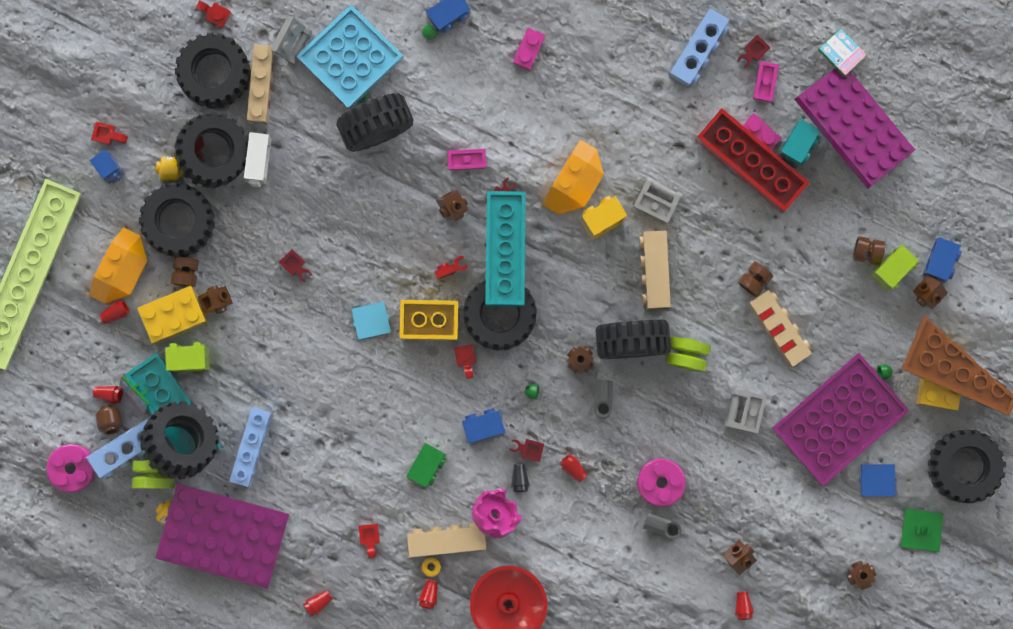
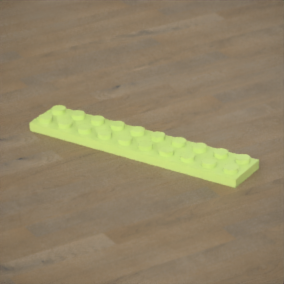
M47 179L43 183L0 283V368L3 370H7L82 196L79 192Z

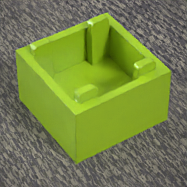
M900 245L869 276L885 291H893L899 287L897 283L909 271L918 267L916 263L919 260L903 245Z
M194 342L193 346L181 347V345L171 343L170 347H165L166 371H210L209 347H206L205 344Z

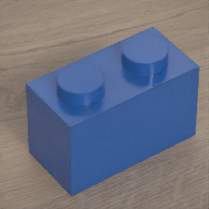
M442 0L426 11L427 17L439 34L450 31L454 27L453 24L458 21L460 23L465 21L469 17L468 14L471 13L465 0Z
M106 149L89 160L107 183L114 184L123 178L122 175L125 172L113 155Z
M941 237L935 239L923 275H929L941 282H947L948 279L951 280L955 272L953 268L955 261L958 262L962 253L960 251L961 245Z
M492 408L483 411L484 415L478 417L476 413L465 416L466 420L462 421L468 444L506 433L499 411H495Z

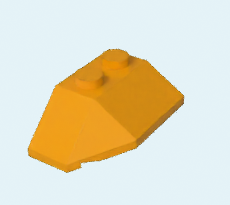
M580 140L552 185L542 206L557 215L586 206L604 176L596 148Z
M124 227L111 242L93 277L89 296L108 304L131 295L148 262L140 235Z

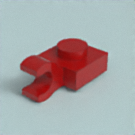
M199 0L196 6L198 10L207 14L205 18L207 21L222 29L232 13L215 2L210 7Z
M96 121L91 140L111 145L112 140L126 144L128 136L115 132V126Z
M458 256L453 265L445 263L438 266V270L435 271L437 279L440 280L455 272L466 270L468 268L467 265L461 267L458 264L460 260L464 259V256Z
M473 344L454 348L457 366H464L466 379L474 378L471 364H476Z
M378 523L358 526L360 544L367 545L368 558L376 557L375 543H380Z

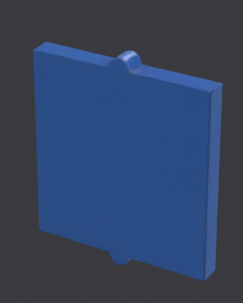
M895 464L861 465V479H859V482H861V496H896L895 482L897 479L895 478Z

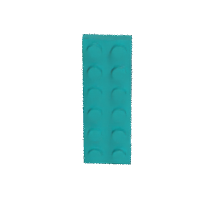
M487 191L485 306H524L526 192Z
M155 353L125 374L133 386L140 383L139 388H137L140 393L144 392V390L147 391L144 397L150 403L149 411L152 415L161 406L168 405L170 402L175 401L177 405L180 401L187 402V405L192 403L173 374L166 371V364L158 353ZM167 427L164 430V433L178 453H194V440L186 430L180 427ZM218 443V450H220L222 446Z

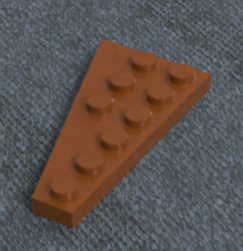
M923 316L901 369L1006 416H1010L1013 409V394L1000 382L996 381L989 372L977 364L960 346L948 338L941 329L936 327L926 316Z

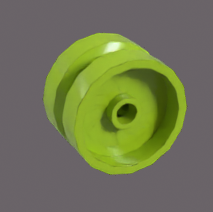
M670 337L671 349L678 351L679 354L671 352L667 354L665 364L705 373L708 362L697 358V356H709L712 346L694 339Z
M149 460L132 461V471L144 473V476L132 478V488H175V478L170 479L168 476L158 474V469H152L149 466L151 463Z

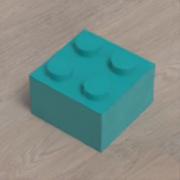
M800 119L785 141L778 156L794 168H797L799 165L803 166L811 155L808 152L809 149H813L821 138L818 136L820 130Z

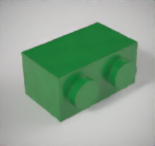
M425 443L406 477L426 488L428 485L432 486L437 478L435 475L438 468L442 469L447 460L444 458L445 453Z

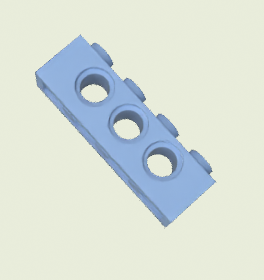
M710 8L669 76L687 87L691 83L695 85L700 76L698 74L699 69L706 67L710 60L707 57L710 51L715 52L720 44L717 41L720 35L724 37L728 31L729 26L727 23L729 19ZM713 29L715 31V36H707L706 30ZM703 45L706 51L699 53L696 50V46ZM693 61L696 64V68H687L686 62Z
M251 408L229 482L246 487L251 486L273 413Z
M150 417L85 457L98 478L103 477L105 479L114 473L113 469L118 466L123 468L130 463L129 459L135 455L138 458L145 453V450H141V443L138 437L143 432V427ZM125 443L131 445V451L128 454L122 452V446ZM112 453L115 456V461L112 464H107L105 457Z

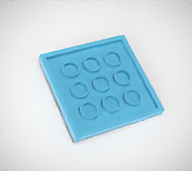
M352 5L343 11L296 56L348 109H351L404 58Z

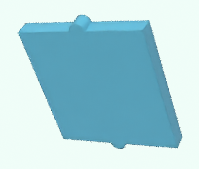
M384 302L352 309L353 326L356 327L358 340L391 333L388 320L390 316L387 315Z

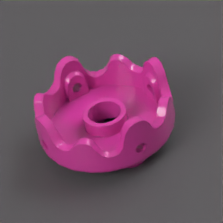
M68 444L57 448L50 455L46 467L47 475L52 485L68 493L79 492L90 486L95 480V473L85 457L91 454L90 450L75 444ZM68 463H73L76 466L73 474H69L66 471Z
M664 458L654 459L646 463L639 471L637 478V489L642 498L649 504L658 507L669 506L677 502L682 497L686 486L685 475L680 466ZM659 477H664L667 480L666 487L659 488L656 485V480Z
M504 489L496 491L486 490L475 500L472 506V518L475 525L489 537L503 538L508 536L522 519V515L517 513L516 502L506 499V490ZM491 513H495L497 519L493 518Z

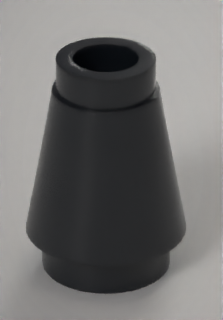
M514 464L511 488H513L515 493L528 492L530 483L525 464Z

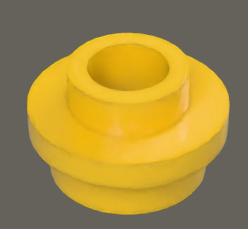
M433 557L425 559L421 566L422 572L428 577L436 576L441 570L440 562ZM428 564H434L435 569L433 571L428 570Z

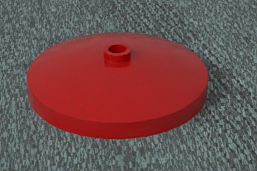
M500 566L485 573L475 584L470 598V612L473 622L478 629H540L547 614V597L542 584L531 572L517 566ZM508 600L512 602V606L510 608H507L505 606V602H507Z

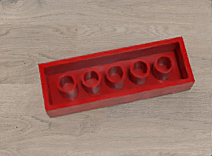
M722 108L695 139L696 142L782 214L810 183Z

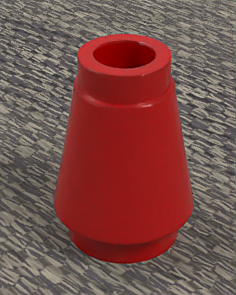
M117 300L99 316L102 322L106 324L126 318L130 311L125 301Z
M95 386L93 397L115 405L116 403H121L123 389L118 386Z
M569 454L560 462L561 469L578 482L583 481L587 477L576 456Z
M427 580L418 599L420 607L433 610L434 606L437 605L438 582Z
M325 590L307 599L303 606L309 615L313 617L314 615L317 616L333 599Z
M737 592L735 609L737 620L753 619L752 614H754L748 592Z

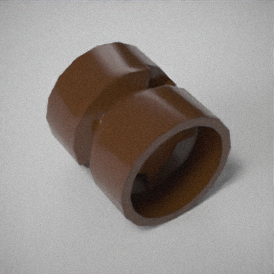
M858 236L854 247L853 260L859 262L868 260L869 264L880 266L885 252V241L874 239L871 242L869 238Z
M174 257L173 268L175 272L172 273L171 284L196 287L197 276L194 273L198 271L199 260ZM189 268V273L181 272V269Z
M754 261L748 268L749 273L744 274L739 279L738 284L757 298L763 290V285H767L774 276L764 266Z

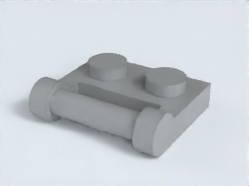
M288 16L271 50L287 62L295 65L297 62L296 56L299 54L307 36L311 35L312 30L302 25L295 18Z
M648 176L633 207L668 224L683 193L675 192L653 181V178ZM649 187L672 198V203L647 192Z
M733 388L728 419L725 420L724 426L758 434L767 396ZM740 397H746L741 422L737 423L735 418Z

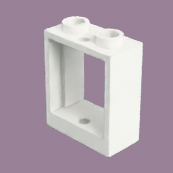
M249 133L244 179L251 187L261 188V185H266L271 138L267 134Z

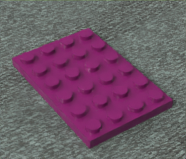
M834 68L794 99L867 189L915 151L914 147L851 71L844 77Z
M857 353L775 424L772 429L819 484L824 486L905 416L909 409L861 354Z
M177 483L155 559L268 589L289 513Z

